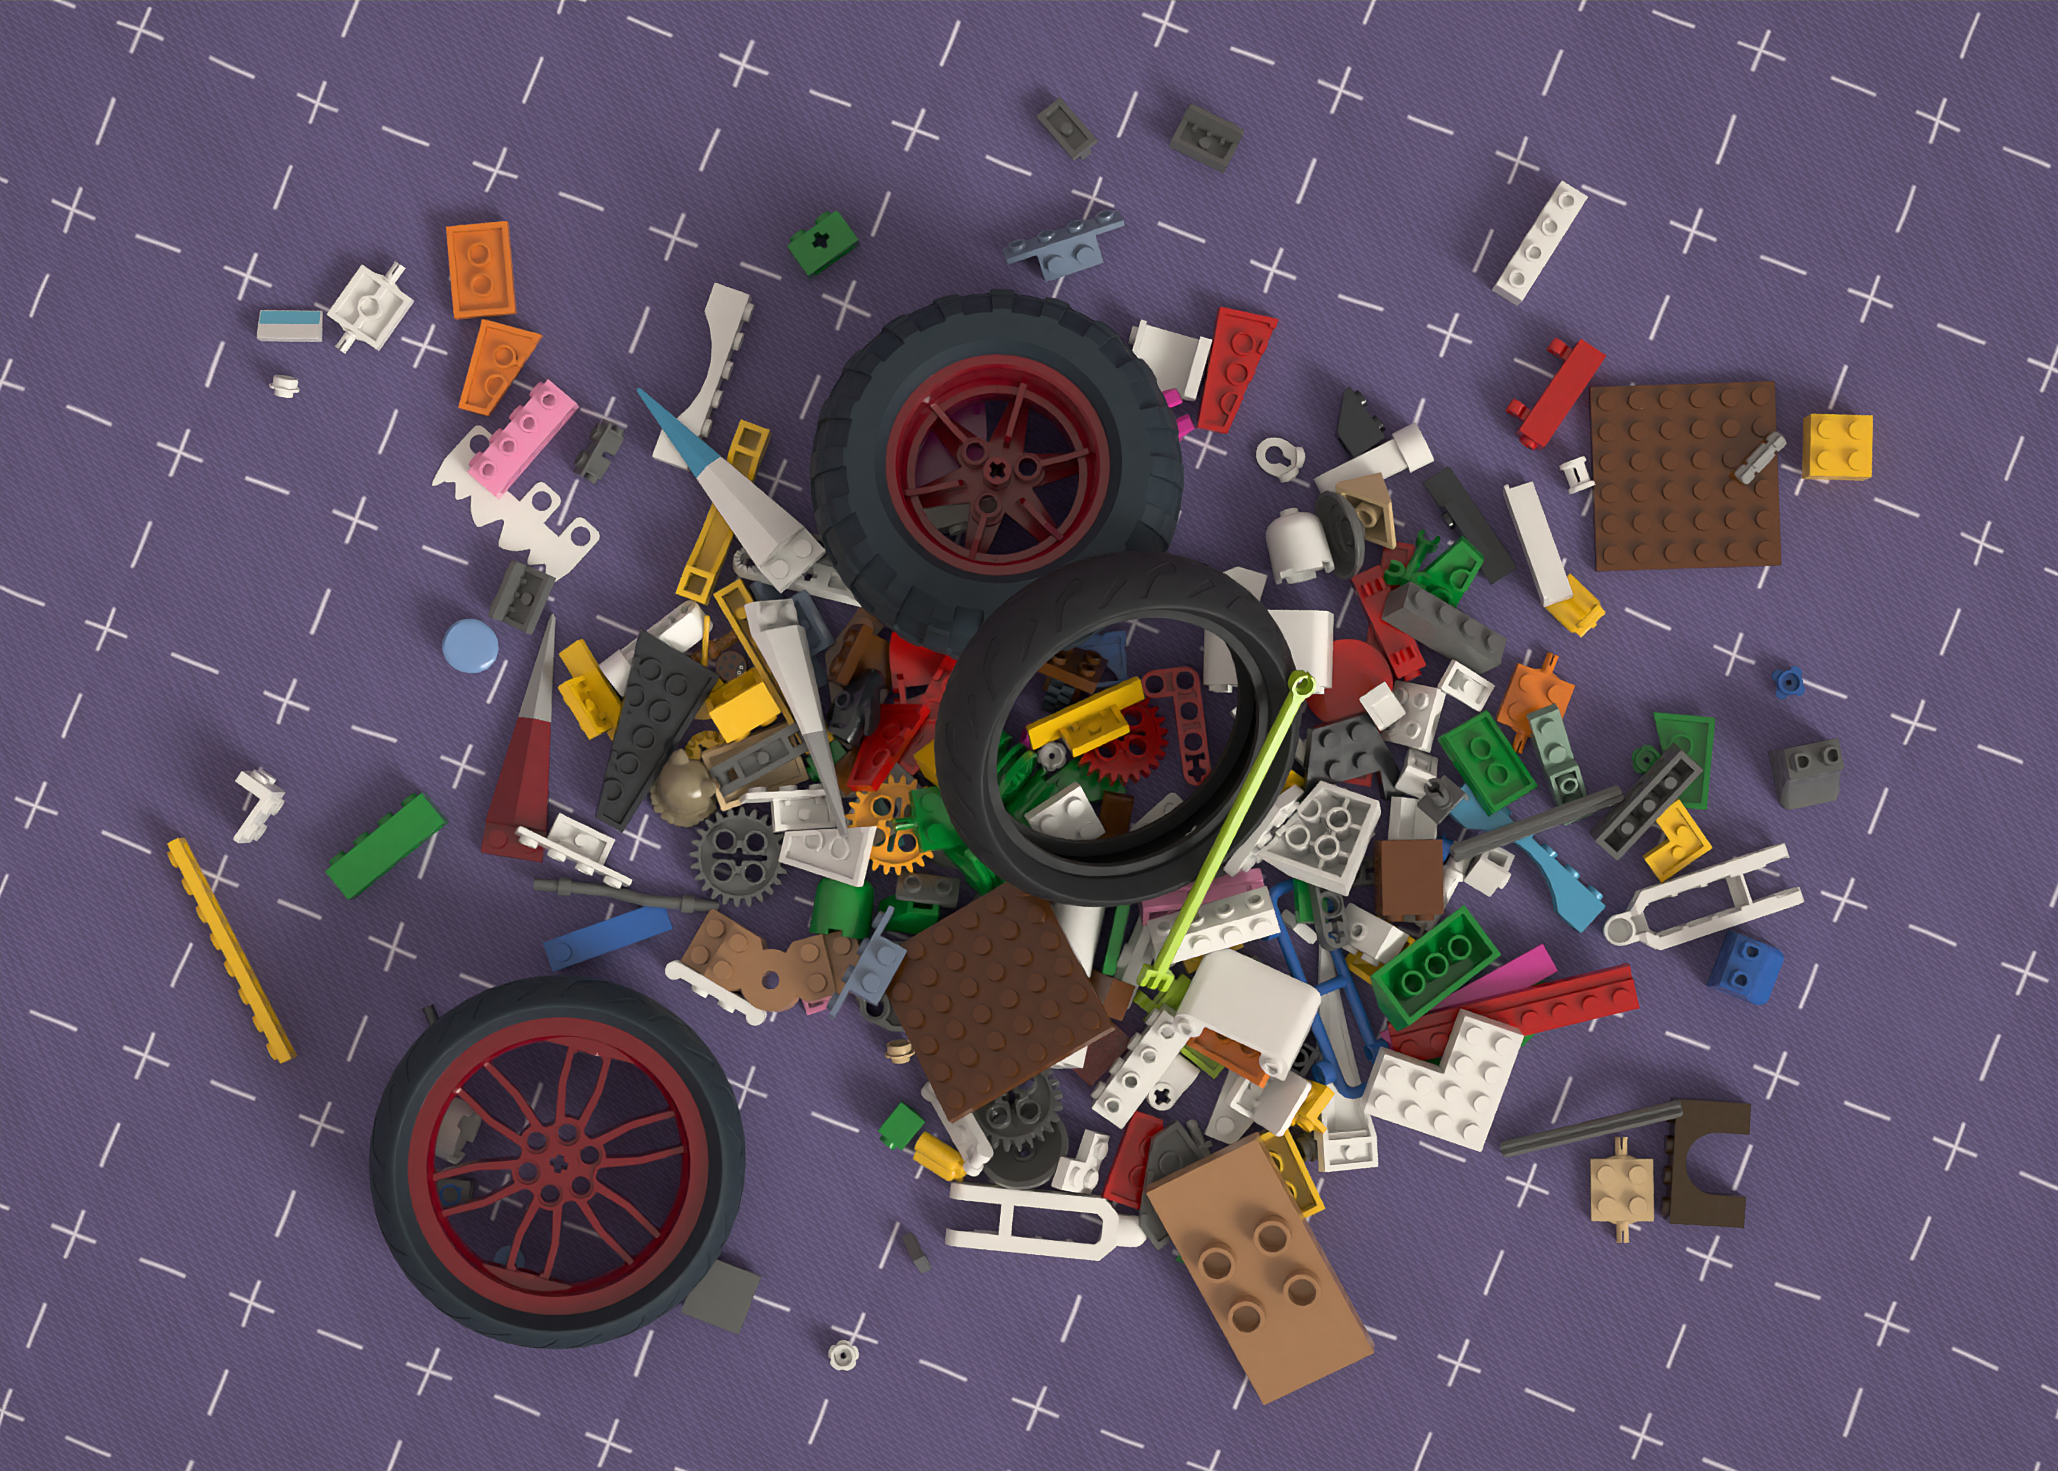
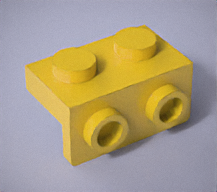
M1305 1079L1311 1083V1090L1292 1119L1290 1126L1294 1127L1297 1124L1306 1132L1311 1133L1314 1130L1324 1134L1327 1128L1317 1117L1335 1093L1326 1085Z

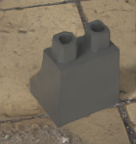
M1838 738L1768 751L1778 802L1784 809L1792 810L1835 801L1838 798L1841 771L1844 769Z

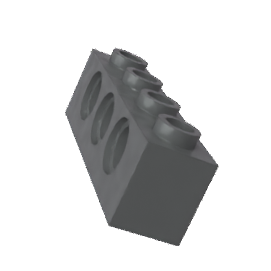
M1674 742L1624 795V801L1614 805L1589 833L1603 849L1618 861L1700 775L1703 769Z

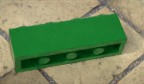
M414 792L401 802L403 808L395 815L392 812L386 814L377 822L379 828L371 834L368 831L364 832L353 841L355 847L347 854L341 851L329 861L331 867L325 872L348 900H354L449 823V820L427 793L417 795Z

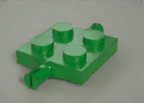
M937 786L914 789L908 792L911 805L910 816L892 819V825H895L893 827L895 832L912 829L917 837L920 853L966 846L951 823Z

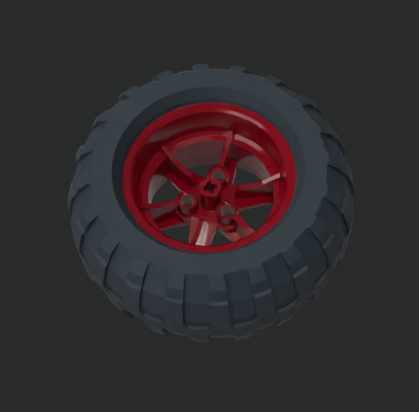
M990 289L988 293L966 296L951 294L934 299L933 303L929 306L918 309L909 315L902 314L882 327V331L868 342L862 350L856 351L843 367L840 378L834 385L829 397L825 399L820 410L810 458L811 499L817 528L829 561L843 583L851 591L855 600L865 611L875 616L882 624L897 633V636L917 647H925L934 652L948 655L951 659L958 660L970 639L986 619L1007 599L1039 577L1066 564L1107 553L1125 551H1159L1167 553L1175 534L1184 488V466L1182 465L1177 421L1173 410L1168 407L1152 369L1144 359L1138 358L1121 341L1120 335L1113 328L1101 320H1092L1088 316L1073 310L1070 307L1071 304L1049 296L1046 299H1041L1028 295H1019L1010 289ZM987 401L1009 402L989 442L977 437L948 417L956 411L976 403ZM1029 408L1043 415L1057 427L1069 444L1071 453H1023ZM934 432L960 468L916 488L915 474L918 458L927 438ZM972 447H977L984 452V456L980 460L973 461L967 457L966 452ZM1023 463H1031L1035 466L1036 472L1031 476H1024L1020 473L1019 466ZM1077 474L1078 486L1074 504L1064 522L1057 528L1033 490ZM990 499L996 503L997 508L992 513H984L979 508V504L983 500ZM970 504L965 548L955 544L937 530L927 517L924 509ZM1005 514L1039 542L1038 545L1017 553L1006 555L987 554ZM1106 627L1097 629L1087 635L1082 636L1081 638L1064 647L1062 650L1067 651L1083 644L1091 636L1097 634Z

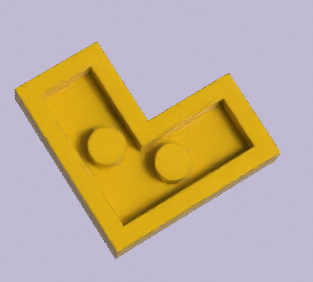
M1677 798L1656 820L1667 839L1642 857L1658 880L1663 883L1713 847Z

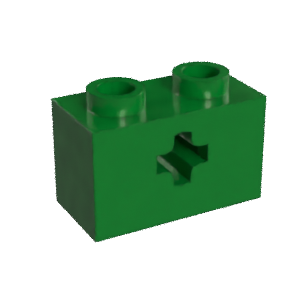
M837 210L832 214L829 211L823 213L814 221L816 224L807 232L805 229H802L789 239L791 242L787 245L789 252L810 280L860 245L858 238ZM818 237H821L823 240L827 239V248L816 247V239Z

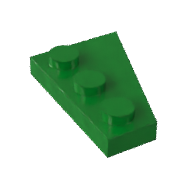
M1461 536L1422 571L1432 576L1429 586L1426 587L1425 591L1457 609V604L1461 597L1468 590L1484 562V555L1465 537Z
M1653 712L1662 753L1664 754L1675 742L1703 769L1700 775L1682 792L1678 799L1685 808L1707 810L1715 718Z

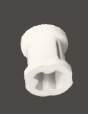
M1585 456L1559 465L1560 470L1564 471L1569 483V495L1596 485L1594 480H1590L1584 464L1586 461ZM1575 468H1576L1577 473H1578V475H1579L1580 482H1578L1577 477H1576V475H1575V472H1574V469H1575Z

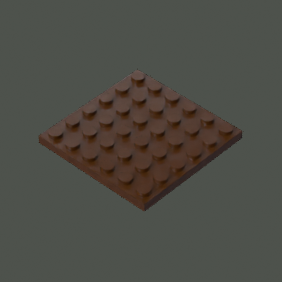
M1775 381L1589 388L1592 480L1596 484L1592 486L1595 572L1782 565L1777 451L1774 452V458L1759 473H1754L1755 477L1749 484H1743L1734 474L1741 464H1747L1745 460L1761 443H1767L1765 439L1772 432H1777Z
M1008 882L901 943L899 946L906 949L907 953L885 991L948 1121L952 1124L1116 1030L1050 902L1022 891Z

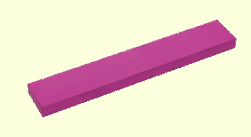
M1541 943L1454 991L1429 1011L1530 987L1558 970ZM1387 1028L1381 1031L1380 1035L1388 1043L1389 1049L1393 1050Z

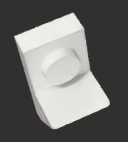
M1452 659L1437 687L1441 689V692L1481 712L1495 685Z
M1409 747L1405 756L1404 767L1395 788L1422 799L1426 795L1424 792L1425 783L1431 787L1432 785L1428 780L1437 777L1438 758Z

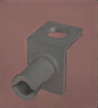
M1443 775L1441 779H1429L1431 787L1425 783L1424 792L1426 795L1417 803V806L1435 823L1439 824L1462 799L1467 802L1470 798L1454 782Z

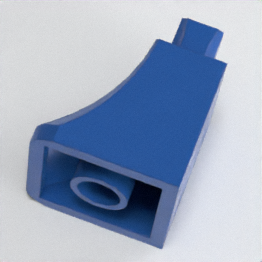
M1728 929L1706 986L1750 1004L1763 1005L1769 1000L1784 961V955L1776 947Z

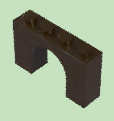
M1671 1097V1101L1679 1100L1681 1102L1683 1115L1666 1120L1667 1123H1670L1669 1135L1664 1137V1153L1668 1154V1166H1663L1662 1183L1666 1185V1197H1661V1215L1665 1216L1664 1220L1670 1224L1744 1228L1746 1197L1741 1194L1699 1190L1688 1177L1686 1157L1693 1143L1704 1135L1711 1133L1750 1135L1751 1104L1745 1101Z

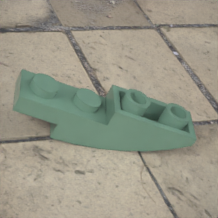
M1554 703L1526 714L1532 732L1530 736L1555 806L1557 807L1587 796L1580 769L1574 760L1557 705ZM1592 813V814H1589V815H1586V816H1584V817L1575 819V820H1573V821L1564 823V826H1566V825H1568V824H1571V823H1573V822H1576V821H1578V820H1581V819H1583V818H1586V817H1588V816H1591V815H1593V813Z

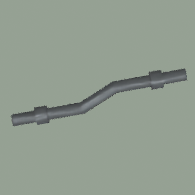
M559 877V880L534 878L533 890L558 892V896H570V893L606 896L645 907L681 909V913L691 914L694 911L709 912L712 909L719 910V900L697 899L695 895L682 894V897L650 895L621 887L617 889L608 884L572 881V878Z

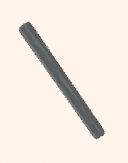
M1615 785L1458 842L1449 847L1451 857L1455 862H1460L1622 803L1624 801L1623 792L1619 786Z
M1674 1100L1505 1140L1500 1143V1149L1504 1158L1678 1118L1683 1115L1681 1102Z

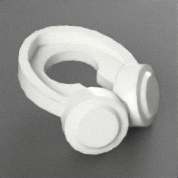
M1267 438L1258 445L1256 459L1265 472L1278 477L1280 482L1283 483L1289 482L1299 473L1298 469L1302 468L1305 462V452L1303 447H1294L1284 439ZM1272 446L1279 447L1283 452V456L1291 460V465L1287 467L1281 463H1269L1265 458L1266 450Z

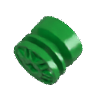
M1002 730L996 767L1000 797L1005 806L1006 802L1015 796L1030 778L1038 761V754L1032 750H1028L1025 753L1026 746L1023 743H1018L1008 751L1012 743V736Z

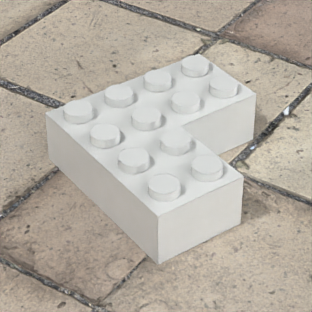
M1460 1009L1439 1066L1380 1046L1361 1098L1360 1106L1364 1113L1481 1152L1524 1035L1519 1028Z

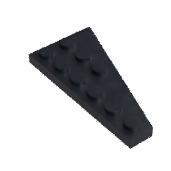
M641 627L595 812L597 819L621 833L627 827L720 678L718 673Z

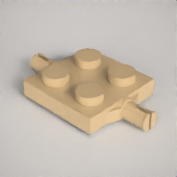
M1620 1136L1614 1137L1615 1155L1607 1158H1590L1591 1221H1608L1616 1224V1242L1622 1243L1623 1231V1242L1629 1243V1224L1637 1221H1654L1653 1158H1635L1628 1155V1137L1622 1136L1621 1149Z

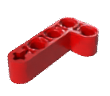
M1185 666L1149 671L1141 679L1144 696L1150 699L1172 697L1182 776L1187 784L1198 787L1211 772L1198 674L1194 669ZM1187 672L1192 676L1193 685L1190 689L1186 690L1178 687L1176 677L1179 673ZM1156 676L1162 680L1163 688L1159 693H1151L1146 689L1145 683L1149 677ZM1184 703L1195 705L1197 715L1193 720H1186L1181 716L1180 708ZM1190 733L1197 734L1201 739V746L1196 751H1190L1184 745V739ZM1203 753L1204 760L1197 759L1199 769L1205 770V775H1201L1200 781L1197 782L1193 776L1188 775V771L1193 769V760L1186 762L1185 755L1195 756Z

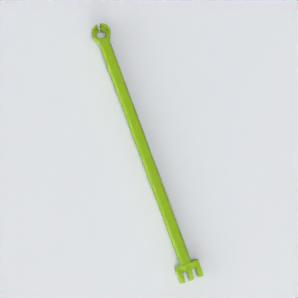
M1295 670L1290 674L1288 679L1290 691L1154 964H1143L1136 979L1138 986L1145 987L1147 985L1150 989L1155 990L1158 987V990L1161 992L1168 991L1175 977L1172 971L1169 970V967L1301 703L1305 698L1311 696L1316 689V680L1308 671Z

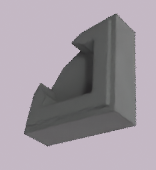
M910 1232L902 1236L907 1250L919 1271L923 1274L930 1270L931 1264L926 1254L924 1255L915 1234Z

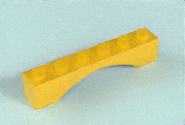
M741 419L730 446L726 461L753 484L770 442L771 431ZM713 502L676 590L677 595L705 606L709 604L735 535Z

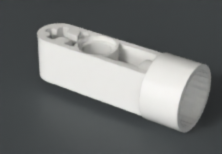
M1414 422L1392 433V440L1316 477L1314 481L1320 493L1328 490L1336 492L1335 485L1340 481L1380 472L1383 479H1386L1406 468L1411 473L1433 462V456L1417 424Z
M688 600L647 631L684 653L703 638L704 616L706 614L696 601ZM710 621V629H709V632L711 631V629H712V627H713V623H712L711 621ZM637 638L598 665L622 697L624 696Z

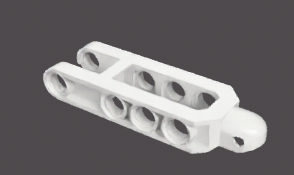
M1780 843L1635 891L1626 911L1613 915L1606 920L1603 926V935L1609 943L1617 946L1640 941L1654 949L1663 950L1803 903L1804 899L1800 887H1794L1753 901L1751 900L1743 874L1765 867L1768 863L1790 858L1785 843ZM1726 879L1735 907L1657 933L1648 928L1643 913L1645 907L1649 905L1648 903L1667 897H1675L1683 891L1697 887L1702 888L1713 881Z
M951 1182L950 1198L1001 1204L999 1232L974 1229V1231H957L946 1228V1245L1100 1261L1116 1246L1138 1247L1147 1239V1236L1139 1226V1216L1118 1213L1108 1199L1103 1198L1101 1195L1033 1188L1015 1190L993 1184ZM1014 1205L1098 1214L1103 1220L1101 1240L1096 1244L1074 1242L1072 1239H1066V1241L1048 1240L1037 1235L1035 1238L1011 1235Z

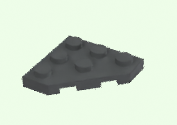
M1176 1119L1151 1137L1138 1217L1140 1228L1157 1251L1172 1239L1146 1194L1147 1186L1204 1158L1196 1144Z

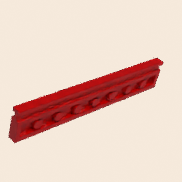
M1629 963L1431 1010L1410 1026L1398 1032L1390 1021L1386 1022L1393 1051L1424 1061L1443 1056L1460 1009L1519 1028L1522 1034L1527 1036L1639 1009L1640 1007L1631 974V967Z

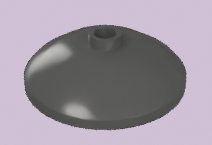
M1014 1102L1009 1105L1013 1116V1127H1018V1115ZM1028 1109L1023 1113L1022 1117L1032 1119L1037 1115L1038 1111ZM995 1115L992 1119V1123H1003L1006 1120L1007 1115ZM1061 1119L1059 1122L1050 1121L1054 1132L1050 1133L1044 1130L1042 1132L1045 1139L1044 1142L1035 1137L1033 1139L1034 1148H1030L1024 1142L1022 1143L1021 1152H1018L1015 1144H1011L1009 1151L1005 1152L1003 1143H1000L996 1149H993L994 1153L987 1163H983L984 1168L982 1170L993 1182L1009 1189L1025 1190L1046 1183L1054 1177L1060 1157H1067L1069 1140L1064 1123ZM1022 1152H1031L1029 1156L1021 1157Z

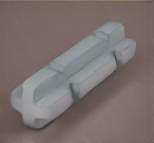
M1772 432L1765 439L1767 443H1761L1745 460L1747 464H1741L1734 474L1740 482L1745 485L1749 484L1755 477L1754 473H1759L1774 458V452H1779L1786 445L1784 437L1778 432Z

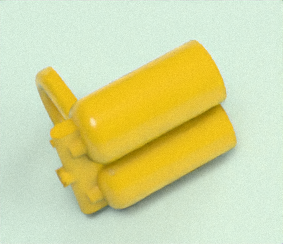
M1569 573L1567 579L1573 593V598L1544 608L1569 632L1576 633L1579 637H1582L1591 627L1595 628L1596 622L1605 615V611L1602 609L1600 601Z
M925 1131L915 1145L914 1149L916 1152L913 1160L946 1181L956 1180L959 1183L963 1182V1178L967 1173L963 1168L965 1161L959 1151Z

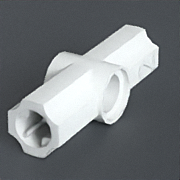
M1140 915L1128 943H1125L1114 975L1115 978L1136 986L1127 1009L1130 1008L1139 987L1136 984V979L1143 964L1151 965L1153 960L1152 951L1154 946L1148 925L1142 926Z

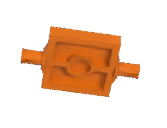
M1546 653L1541 669H1532L1516 663L1495 717L1496 722L1509 726L1516 732L1512 743V748L1516 753L1522 754L1527 738L1531 737L1530 734H1532L1526 714L1555 703L1563 719L1575 685L1560 680L1553 674L1554 667L1559 656L1553 655V653Z

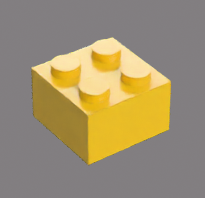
M1810 414L1804 417L1802 479L1864 481L1871 478L1873 415Z
M755 666L710 692L705 700L708 713L727 744L733 740L734 742H739L745 739L751 733L750 730L760 724L761 726L769 725L781 713L778 704Z

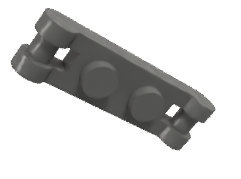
M797 722L712 767L708 771L712 778L716 777L721 788L719 791L722 797H726L809 750ZM795 733L798 734L802 741V744L794 747L789 738ZM731 768H734L739 777L734 781H731L727 773Z

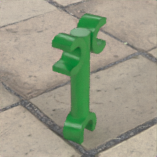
M1420 530L1415 541L1417 549L1407 567L1405 568L1397 560H1391L1389 568L1383 576L1385 583L1402 586L1412 582L1425 590L1429 586L1432 576L1425 572H1418L1427 554L1437 551L1440 536H1436L1433 541H1428L1424 539L1425 530Z

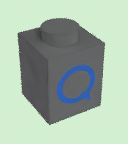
M452 1176L439 1179L436 1182L443 1206L473 1199L475 1178Z

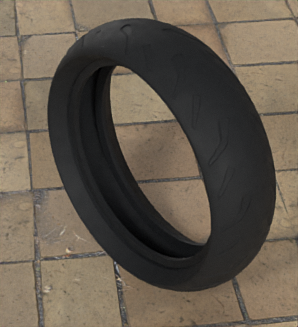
M1125 551L1087 557L1057 568L1029 583L997 608L973 635L959 656L947 681L946 691H944L940 701L934 737L936 777L948 816L960 838L979 861L995 875L1035 897L1059 904L1081 907L1130 905L1160 897L1194 882L1290 691L1288 679L1290 674L1296 670V666L1282 631L1265 606L1250 591L1227 574L1199 561L1165 552ZM1142 618H1168L1185 621L1214 633L1225 642L1235 666L1238 682V701L1233 728L1219 760L1209 775L1177 807L1139 829L1113 837L1093 840H1072L1043 834L1027 827L1005 810L997 783L996 767L998 746L1004 724L1015 700L1025 685L1050 658L1064 647L1097 629L1118 622ZM1301 705L1222 863L1236 852L1261 825L1282 791L1292 768L1298 746L1302 717Z

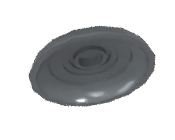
M1328 490L1319 494L1315 502L1314 515L1320 519L1335 567L1332 572L1336 577L1345 581L1353 578L1363 565L1366 548L1364 541L1365 528L1350 502L1343 495Z

